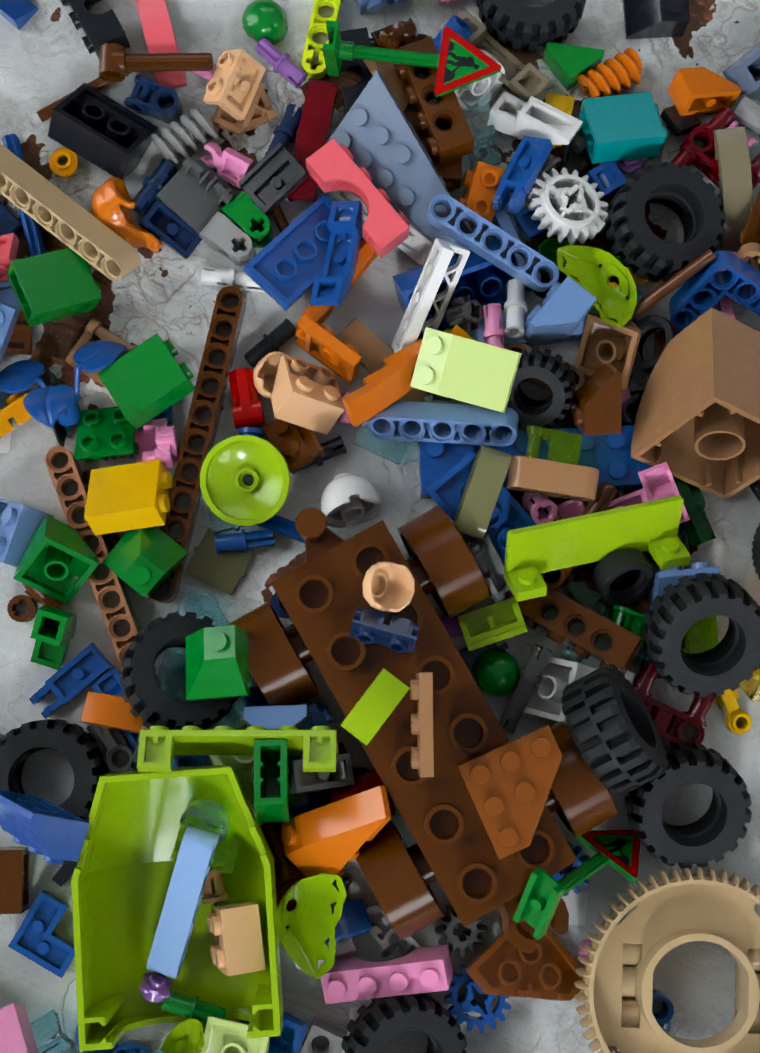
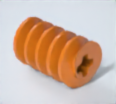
M629 47L625 49L624 53L616 54L614 59H607L604 64H598L594 70L590 69L586 71L585 75H579L577 78L578 85L586 98L611 96V91L615 95H621V86L625 90L631 89V81L635 85L641 83L642 63L638 53Z

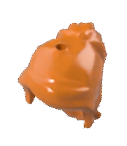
M119 177L108 178L93 193L92 209L89 213L134 248L146 247L158 253L159 249L163 247L160 240L146 229L133 224L130 208H134L136 204L135 202H130L133 199L129 196L124 181Z

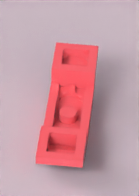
M136 0L149 54L179 53L166 0ZM184 71L154 72L156 82L174 89L187 85Z

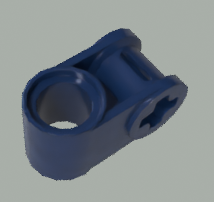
M137 75L134 79L135 86L130 97L125 98L124 104L138 114L147 115L168 124L172 121L178 122L180 116L183 115V107L176 91L147 77ZM166 103H174L170 108H162Z

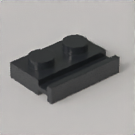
M279 142L238 184L261 211L268 216L310 175L286 147Z

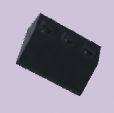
M623 0L626 39L681 37L690 22L688 0Z
M84 82L53 108L48 137L110 175L124 180L139 165L152 142L151 135L156 134L159 127Z

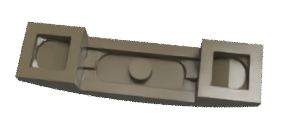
M466 10L460 16L461 19L471 26L473 34L467 41L476 48L489 52L503 65L505 75L502 73L498 79L503 83L501 87L513 95L528 101L531 96L536 97L550 84V79L530 62L524 65L488 35L487 27Z
M745 127L714 130L715 160H718L720 198L723 203L721 211L725 212L726 222L721 225L725 228L724 236L720 240L721 249L742 246L740 234L747 224L750 208L753 204L751 164Z

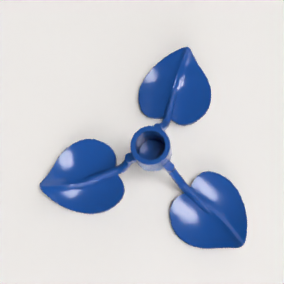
M107 340L92 341L81 346L73 356L74 361L78 363L75 366L74 389L63 384L47 387L44 381L39 378L45 373V367L42 363L35 360L17 361L0 371V391L10 394L19 393L29 389L36 383L41 388L31 391L24 398L23 403L26 411L34 419L50 428L54 426L57 419L62 426L74 425L82 418L77 404L81 400V371L84 369L86 372L92 373L106 368L117 360L127 350V347L121 343Z

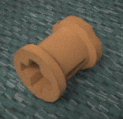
M225 866L210 867L203 891L204 897L201 898L203 904L220 902L230 898L229 892H226L223 878ZM211 878L214 879L215 891L213 890V884H212V879H211Z

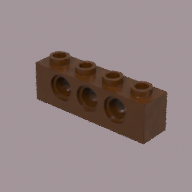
M431 36L398 48V50L438 54ZM395 63L399 78H404L407 84L405 92L410 104L415 103L417 108L416 119L421 130H426L429 137L426 141L430 154L432 156L436 155L439 164H443L473 153L475 139L455 92L452 91L440 97L434 96L437 69ZM422 73L426 74L428 77L418 78L416 75ZM435 99L439 101V103L429 104L427 100ZM444 124L449 126L450 129L440 130L437 126Z
M548 587L546 596L520 601L519 603L526 626L533 630H536L537 626L547 631L546 636L554 642L562 645L563 641L574 646L572 651L587 660L592 656L601 661L600 667H616L624 675L643 644L641 637ZM555 608L559 610L555 620H544V613L548 609ZM575 623H583L585 625V631L579 636L570 634V628ZM600 638H610L612 646L606 651L598 650L596 643Z

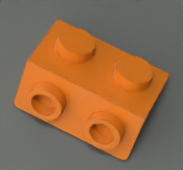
M478 161L470 170L467 169L462 180V186L465 187L463 198L459 197L457 201L492 223L495 212L492 202L505 170Z

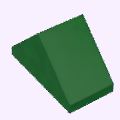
M547 42L543 54V62L566 91L578 84L577 78L579 75H585L586 71L594 70L601 63L604 50Z

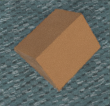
M589 313L575 366L580 368L584 374L591 376L603 363H610L622 372V389H627L642 332L632 319L624 326L616 327L602 321L600 314Z

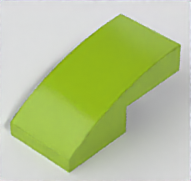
M383 668L340 726L367 746L410 688Z

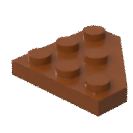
M549 725L457 765L499 860L529 847L562 759L561 751Z
M520 921L523 929L530 932L533 937L535 929L526 921ZM549 927L546 934L539 940L533 937L536 949L530 954L515 948L502 931L465 968V971L481 991L487 995L571 1001L575 994L582 990L574 985L575 981L583 980V977L575 972V969L581 968Z

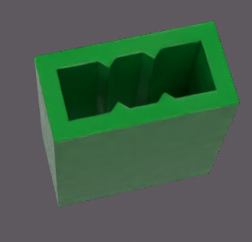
M70 248L13 260L6 274L29 327L94 311L101 300V288L98 282L93 280L90 273V263Z
M158 333L97 373L126 420L136 429L196 389L190 381L194 375L185 362L179 364L175 358L179 352L170 339L164 342Z
M287 739L254 740V808L258 823L289 822V757Z

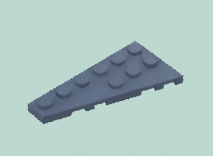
M376 71L327 143L334 138L340 146L344 144L351 152L354 163L358 167L363 166L372 178L371 182L377 190L379 188L383 189L389 196L391 203L434 241L436 238L463 246L428 222L426 212L431 200L439 194H446L450 197L451 195L445 187L447 185L443 178L438 175L434 168L433 161L417 133L401 111L399 102L387 87L382 73ZM437 205L434 207V213L438 217L445 218L449 215V211L445 206ZM468 221L459 223L460 230L463 233H474ZM454 252L452 257H457L458 253Z

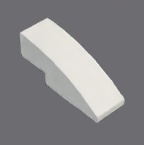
M504 91L490 110L487 126L522 139L523 136H531L550 140L552 145H568L582 126L583 121L533 96L527 102H524Z

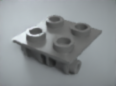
M194 154L192 157L186 158L182 164L183 167L156 196L199 234L217 212L221 213L220 209L228 204L238 193Z

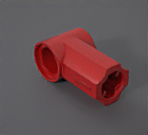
M238 368L228 372L233 398L231 409L235 429L265 425L262 402L258 398L257 388L254 386L253 368Z

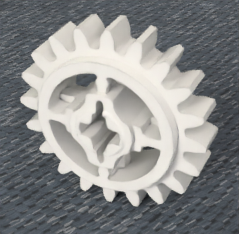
M563 167L560 173L552 168L549 174L544 172L539 179H536L528 195V199L531 200L528 209L535 211L531 217L532 220H540L541 223L538 229L546 228L549 230L547 237L550 238L555 234L558 235L559 243L564 238H568L570 245H573L576 239L581 244H584L587 238L592 240L605 225L604 221L608 213L604 210L608 203L600 201L604 196V192L595 191L598 184H589L587 182L588 175L582 178L578 177L576 169L572 174H568L567 169Z

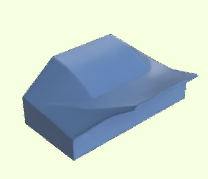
M307 704L244 707L243 719L248 726H263L266 730H279L281 726H295L298 730H308L312 726V715Z

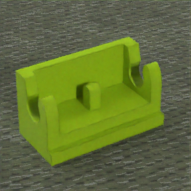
M514 597L457 616L469 651L528 632L520 607Z

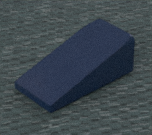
M158 199L139 222L142 228L151 232L162 243L186 260L202 240L194 229Z

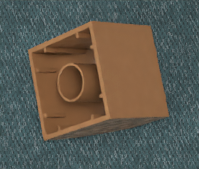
M711 307L672 338L656 363L643 392L633 428L631 457L649 466H655L667 461L673 477L724 500H727L760 479V332L731 318L727 313Z

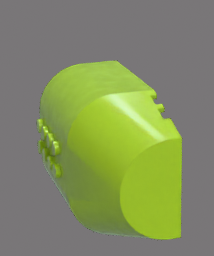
M232 765L173 767L172 772L130 771L100 776L88 817L90 818V825L71 879L79 1052L113 1049L122 1035L130 1030L155 1024L183 1022L188 1019L175 1013L162 1011L164 1001L158 1003L150 1002L141 995V990L139 989L140 983L144 982L142 979L143 974L146 972L154 973L146 970L182 838L188 825L219 834L211 867L225 866L223 878L226 892H229L230 898L209 904H203L201 899L180 973L177 979L168 977L173 981V985L169 990L194 999L196 996H199L200 1001L225 1008V1019L249 1021L247 1039L281 1036L284 1025L274 857ZM211 878V879H212V884H213V890L215 891L214 879ZM253 901L259 907L266 970L226 976L217 968V965L212 964L210 946L215 945L213 932L209 933L207 914L211 913V905Z

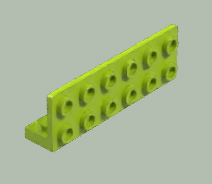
M678 495L509 530L506 540L504 579L514 598L519 602L546 596L547 585L541 573L601 561L608 554L619 549L633 548L641 552L649 551L661 570L688 565L691 555L677 536L684 499Z
M151 726L149 730H140L137 769L139 772H172L173 755H254V740L287 739L288 755H303V772H336L337 754H339L337 730H331L328 726H314L311 730H298L295 726H281L279 730H266L263 726H249L246 730H234L230 726H216L214 730H201L198 726H184L182 730H169L165 726Z

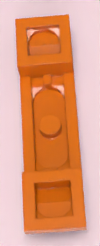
M88 691L80 722L140 734V730H149V728L143 725L144 720L139 715L136 718L130 712L132 708L130 703L125 702L123 697Z

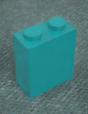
M650 92L582 100L578 119L583 121L580 128L583 137L587 141L586 147L592 164L660 155L662 145L667 140V130L665 125L661 124L658 104L654 103Z

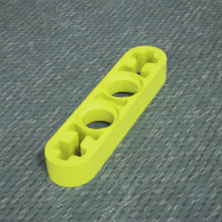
M343 0L314 1L302 56V70L308 74L307 78L319 80L327 73L322 50L323 44L315 43L312 38L318 32L327 34V20L338 22ZM322 6H330L334 9V13L330 17H322L318 11ZM314 52L319 53V65L316 67V70L311 69L310 66L314 62Z

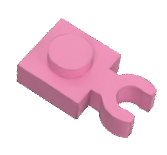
M214 142L205 144L204 149L212 154V158L204 155L200 159L207 166L218 168L216 174L224 181L241 189L242 187L238 182L251 170L253 160L230 147L222 152L219 145Z

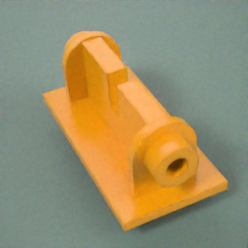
M30 391L24 395L21 392L15 393L5 400L8 405L0 410V438L14 430V427L8 420L11 417L15 419L19 426L32 418L26 411L23 403L24 398Z

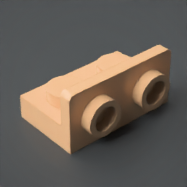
M243 49L225 50L220 55L214 75L207 84L203 102L207 105L217 104L236 120H245L266 68Z

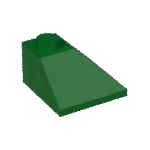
M47 515L32 535L13 579L68 604L99 565L100 560L74 528Z
M156 526L127 531L103 562L136 592L150 600L189 553Z
M237 625L202 628L186 636L187 701L249 696L248 632Z

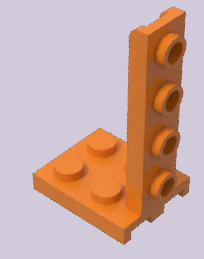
M364 239L360 242L355 273L348 292L378 256ZM310 304L296 323L299 328L296 331L295 336L298 339L295 341V344L351 385L358 377L362 357L353 345L347 342L345 344L335 338V333L329 327L322 325L337 306H311Z

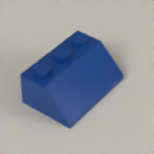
M0 790V825L4 831L14 836V842L29 846L28 850L33 853L45 855L44 860L53 864L63 865L64 860L78 862L90 825L89 822L42 797Z

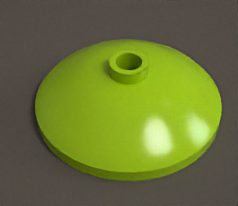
M237 435L219 442L208 453L201 467L200 488L207 506L220 519L238 526H252L269 520L282 508L290 490V472L284 456L272 443L253 435ZM247 474H251L254 477L252 485H248L245 482Z

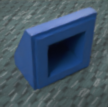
M0 0V15L18 30L38 11V8L28 0Z

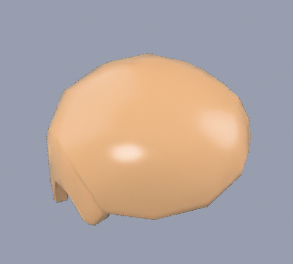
M283 352L268 353L258 361L254 368V386L265 398L271 399L280 358L285 354Z
M385 561L377 562L366 571L362 582L363 597L371 607L377 610L399 612L410 604L415 593V580L410 570L404 565Z

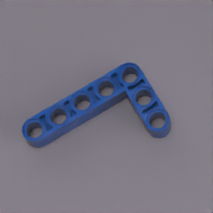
M728 251L715 252L714 254L717 259L689 278L671 297L669 301L670 321L675 323L682 331L711 307L713 308L725 295L760 316V271Z

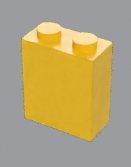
M160 459L91 470L84 518L93 533L101 535L165 525L166 512L170 511L168 492L173 485L170 471L165 470Z

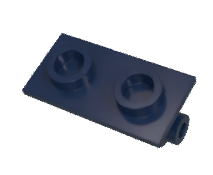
M366 607L363 610L356 608L349 636L355 637L358 641L365 644L377 643L387 646L394 652L413 653L420 628L419 625L414 624L413 620L392 615L390 625H385L383 622L386 613Z

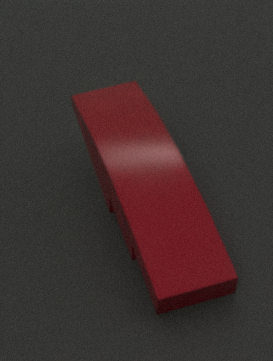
M309 80L293 157L305 170L306 159L329 140L338 85ZM309 176L287 198L314 203L316 201L318 184Z

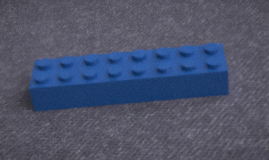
M634 425L621 426V434L584 435L578 428L546 429L539 431V429L533 431L518 430L516 441L512 445L504 447L487 446L511 454V456H524L596 468L600 470L597 489L603 481L609 482L618 490L642 489L643 486L638 472L652 467L631 457ZM417 441L420 499H433L426 489L468 452L473 450L477 454L481 445ZM508 471L503 483V486L505 488L507 485ZM506 488L511 495H524L525 493Z

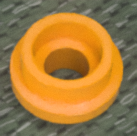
M60 148L51 154L49 166L55 175L70 177L77 171L79 160L73 151L68 148ZM61 159H68L65 165H59Z

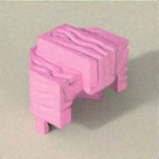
M167 418L148 421L142 425L143 431L135 432V443L139 445V455H136V463L160 459L164 468H174L180 452L174 425L169 426Z

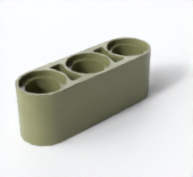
M484 445L479 447L453 521L458 532L483 539L510 465L511 454Z

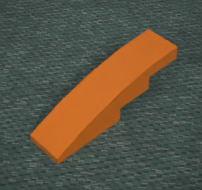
M423 338L383 359L385 367L363 378L365 386L342 398L349 421L354 427L382 412L413 388L410 387Z

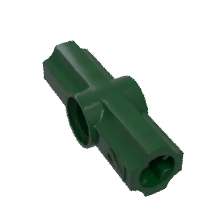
M673 477L679 494L684 499V506L690 519L680 524L690 548L715 539V534L704 511L705 501L700 489Z

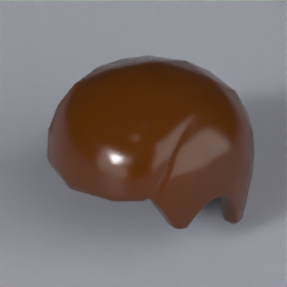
M411 18L408 19V22L398 21L385 28L371 32V36L375 40L377 47L398 50L399 47L415 42L417 33L415 23Z

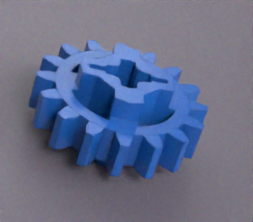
M461 964L462 973L458 975L453 972L452 979L454 983H451L449 990H447L451 994L444 996L445 1003L453 1004L447 1011L451 1015L457 1014L456 1020L459 1025L465 1021L467 1031L471 1032L474 1025L478 1026L480 1033H484V1025L486 1024L495 1029L494 1020L498 1018L501 1021H505L506 1018L502 1010L511 1009L510 1003L505 1000V998L510 996H498L497 1004L491 1010L492 999L497 997V995L484 994L465 971L466 966ZM464 982L466 985L464 994L457 999L459 988ZM472 985L476 991L478 990L482 994L484 1007L474 999ZM474 1011L480 1013L481 1016H471L467 1013Z

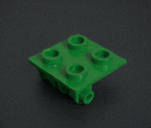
M118 406L80 410L82 418L78 422L74 452L75 460L80 459L90 463L94 460L108 461L109 456L112 460H116L117 455L119 458H134V455H139V445L134 443L135 427L126 420Z

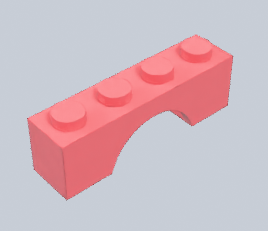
M333 138L306 159V171L324 193L337 190L347 191L362 200L368 212L367 219L363 225L362 237L382 259L409 237V220L402 211H395L390 205L391 200L383 189L379 188L377 190L371 182L372 178L363 166L358 167L354 163L349 149L344 144L340 146Z

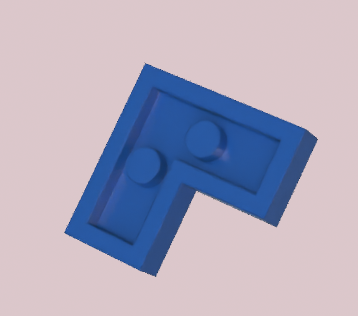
M44 889L40 891L8 947L62 978L75 958L74 944L57 935L54 931L68 909L69 904Z

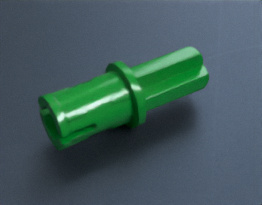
M169 990L171 992L170 996L164 998L161 1009L162 1011L175 1013L188 1019H197L206 1024L209 1015L223 1019L226 1016L225 1008L200 1001L199 996H196L194 999Z

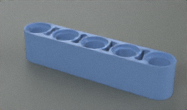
M439 194L431 200L426 212L428 222L488 262L537 292L549 290L558 281L559 270L552 261L446 194ZM437 205L445 206L449 211V215L445 218L438 217L434 213V207ZM463 221L470 222L474 227V233H463L460 230L459 223ZM488 237L495 238L499 242V249L494 251L488 249L485 239ZM518 253L524 258L525 264L523 267H517L512 263V254ZM537 270L548 272L550 276L549 283H542L537 279Z
M396 401L382 412L370 418L368 429L372 436L385 440L504 447L512 445L516 441L519 416L514 409L506 407L505 413L477 405Z

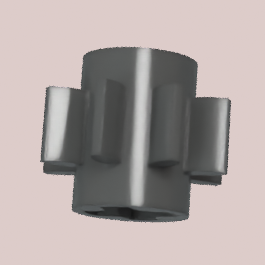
M469 294L450 299L451 306L446 309L445 314L447 323L452 328L457 324L465 332L478 329L477 322L481 321L483 316L482 307L479 302L471 300Z

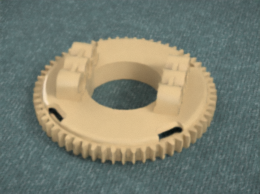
M699 866L695 867L694 874L691 873L690 868L683 869L682 875L679 874L677 868L671 867V876L669 877L661 869L659 870L660 879L656 880L649 873L647 874L648 884L645 885L638 878L636 880L637 890L627 885L628 896L624 897L620 893H616L619 903L615 905L610 901L607 902L611 912L607 914L606 912L599 911L600 916L604 919L602 924L595 921L592 922L593 926L597 929L596 934L586 933L592 943L591 945L582 944L581 947L588 954L587 956H578L577 958L585 967L575 969V972L583 977V980L574 982L578 989L583 990V992L575 994V999L578 1002H584V1005L578 1006L576 1011L580 1015H586V1017L579 1020V1024L581 1027H590L583 1033L585 1039H595L588 1045L590 1050L593 1052L600 1050L598 1053H616L614 1050L610 1052L608 1046H616L621 1053H760V916L755 913L756 903L760 905V886L755 884L750 889L751 882L746 878L739 884L740 877L735 873H732L728 880V873L723 869L719 871L716 877V871L712 867H708L706 875L703 873V868ZM637 905V907L633 911H631L619 924H617L628 911H630L634 906ZM691 941H708L726 948L736 960L737 966L734 968L736 973L734 1020L723 1031L712 1037L697 1040L680 1038L659 1026L652 1013L653 971L660 959L674 947Z

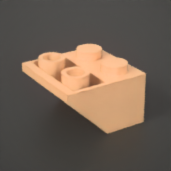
M282 355L271 395L275 418L327 435L345 410L335 373L327 367H318L307 363L302 358Z
M251 901L211 905V913L207 914V925L209 933L213 932L215 945L210 946L212 964L217 965V968L226 976L266 970L258 904Z

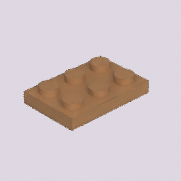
M433 672L416 673V680H410V699L417 700V713H411V734L417 735V747H411L412 769H417L420 777H434Z

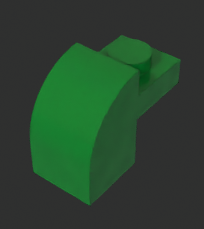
M48 605L38 608L30 637L36 639L30 662L60 670L63 667L70 639L75 634L76 614Z

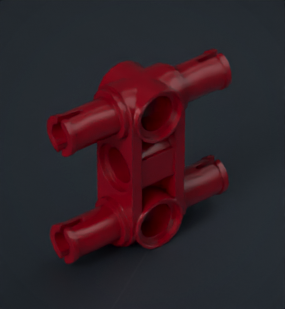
M722 107L718 114L708 123L701 124L693 129L689 137L680 145L679 153L670 162L675 163V167H678L680 164L688 167L691 164L694 165L720 189L718 160H715L714 130L727 129L736 120L734 112L728 107ZM693 140L702 141L706 148H698ZM760 153L750 162L752 191L760 184Z
M643 661L633 687L649 709L650 715L658 727L660 736L670 741L669 744L672 745L670 749L676 748L675 744L677 742H686L690 748L693 743L701 744L704 740V730L707 726V721L704 719L715 698L714 695L708 693V697L695 696L688 712L684 711V713L651 698L649 693L659 672L653 664ZM691 724L694 728V736L690 740L685 741L681 735L682 729L686 725Z

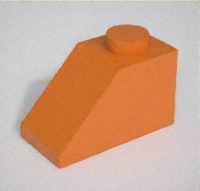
M704 67L678 69L667 91L680 116L718 113L722 107L731 109L742 90L740 86Z

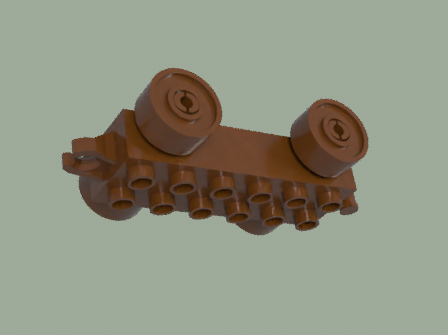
M440 506L432 508L397 528L400 539L410 557L405 560L383 520L343 541L327 528V520L322 511L316 508L302 510L296 518L295 526L297 532L305 541L307 563L271 582L294 624L285 628L269 601L227 624L237 625L248 632L249 671L270 706L300 705L320 694L306 666L307 663L314 660L346 717L383 668L409 688L410 680H416V673L433 672L434 777H420L417 769H412L411 747H417V735L411 734V713H417V700L410 699V689L366 746L360 741L413 835L416 844L408 848L393 821L389 820L372 841H366L358 850L360 854L356 861L386 917L402 940L444 916L429 886L438 880L464 927L497 909L502 931L509 942L515 948L527 954L533 953L536 949V943L532 935L523 929L520 922L517 924L513 920L531 873L541 867L552 876L578 861L553 818L552 813L556 811L574 838H578L617 815L616 807L606 786H603L599 778L590 770L588 763L584 761L567 725L560 721L551 726L550 729L561 751L562 759L529 847L499 860L457 765L510 741L427 598V595L431 594L443 614L448 619H451L490 596L487 584L470 550L450 518ZM385 561L404 565L410 570L415 580V593L409 605L399 612L377 610L371 607L363 597L362 582L366 571L377 562ZM366 607L386 613L383 622L385 625H390L392 615L413 620L415 625L420 626L413 653L394 652L387 646L377 643L365 644L358 641L355 637L349 636L356 608L363 610ZM562 898L550 923L554 931L561 935L567 932L569 926V913Z

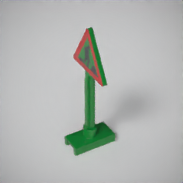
M329 20L326 22L329 44L323 43L322 50L327 74L331 76L340 75L342 60L353 61V59L436 68L437 76L434 96L440 97L501 72L500 64L447 26L443 29L440 53L431 54L355 45V42L342 41L339 22Z
M634 829L591 830L576 838L593 851L595 855L558 881L541 867L534 870L528 880L513 920L517 924L522 920L526 921L535 929L533 937L539 940L546 934L561 897L605 865H611L631 882H635L638 876L640 840Z

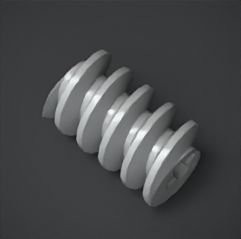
M199 105L200 113L194 108L189 110L191 120L184 114L180 116L181 126L177 122L172 121L170 123L171 132L165 127L161 128L162 139L156 134L151 135L152 141L163 158L170 159L177 164L179 163L177 153H181L186 158L188 157L186 147L189 146L194 151H197V140L201 141L204 145L208 143L206 134L211 135L214 139L217 138L215 127L201 105Z

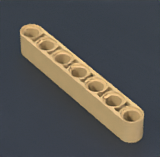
M0 143V194L110 280L120 281L140 266V255L133 246Z

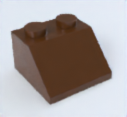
M603 363L573 395V403H571L569 408V419L573 421V424L584 435L621 434L622 372L610 363Z

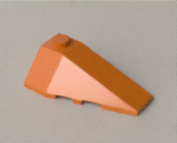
M377 786L305 812L290 819L289 822L281 824V839L284 844L285 856L306 877L321 873L341 876L345 872L343 867L347 862L355 860L359 856L358 850L366 841H372L391 819L386 786Z

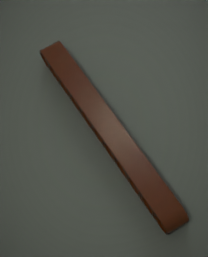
M234 286L223 287L216 297L195 385L196 389L194 390L173 477V485L169 494L170 511L166 512L165 525L161 528L166 535L187 552L189 551L202 496L200 488L201 467L214 445L229 381L228 372H231L246 309L241 291ZM229 298L239 300L238 304L233 308L224 306L225 301ZM228 325L232 327L231 333L227 336L217 334L221 326ZM217 353L224 354V362L219 365L211 363L213 355ZM215 381L219 383V387L215 392H204V387L208 382ZM208 409L212 411V416L208 421L200 422L197 420L198 413L201 410ZM195 438L205 439V445L201 450H191V442ZM190 466L198 467V474L194 479L187 480L184 478L186 468ZM182 495H190V506L185 509L178 508V498ZM177 523L183 524V535L179 538H172L170 535L171 527ZM187 556L166 580L171 586L169 594L165 597H159L156 592L152 599L161 603H170L177 598Z

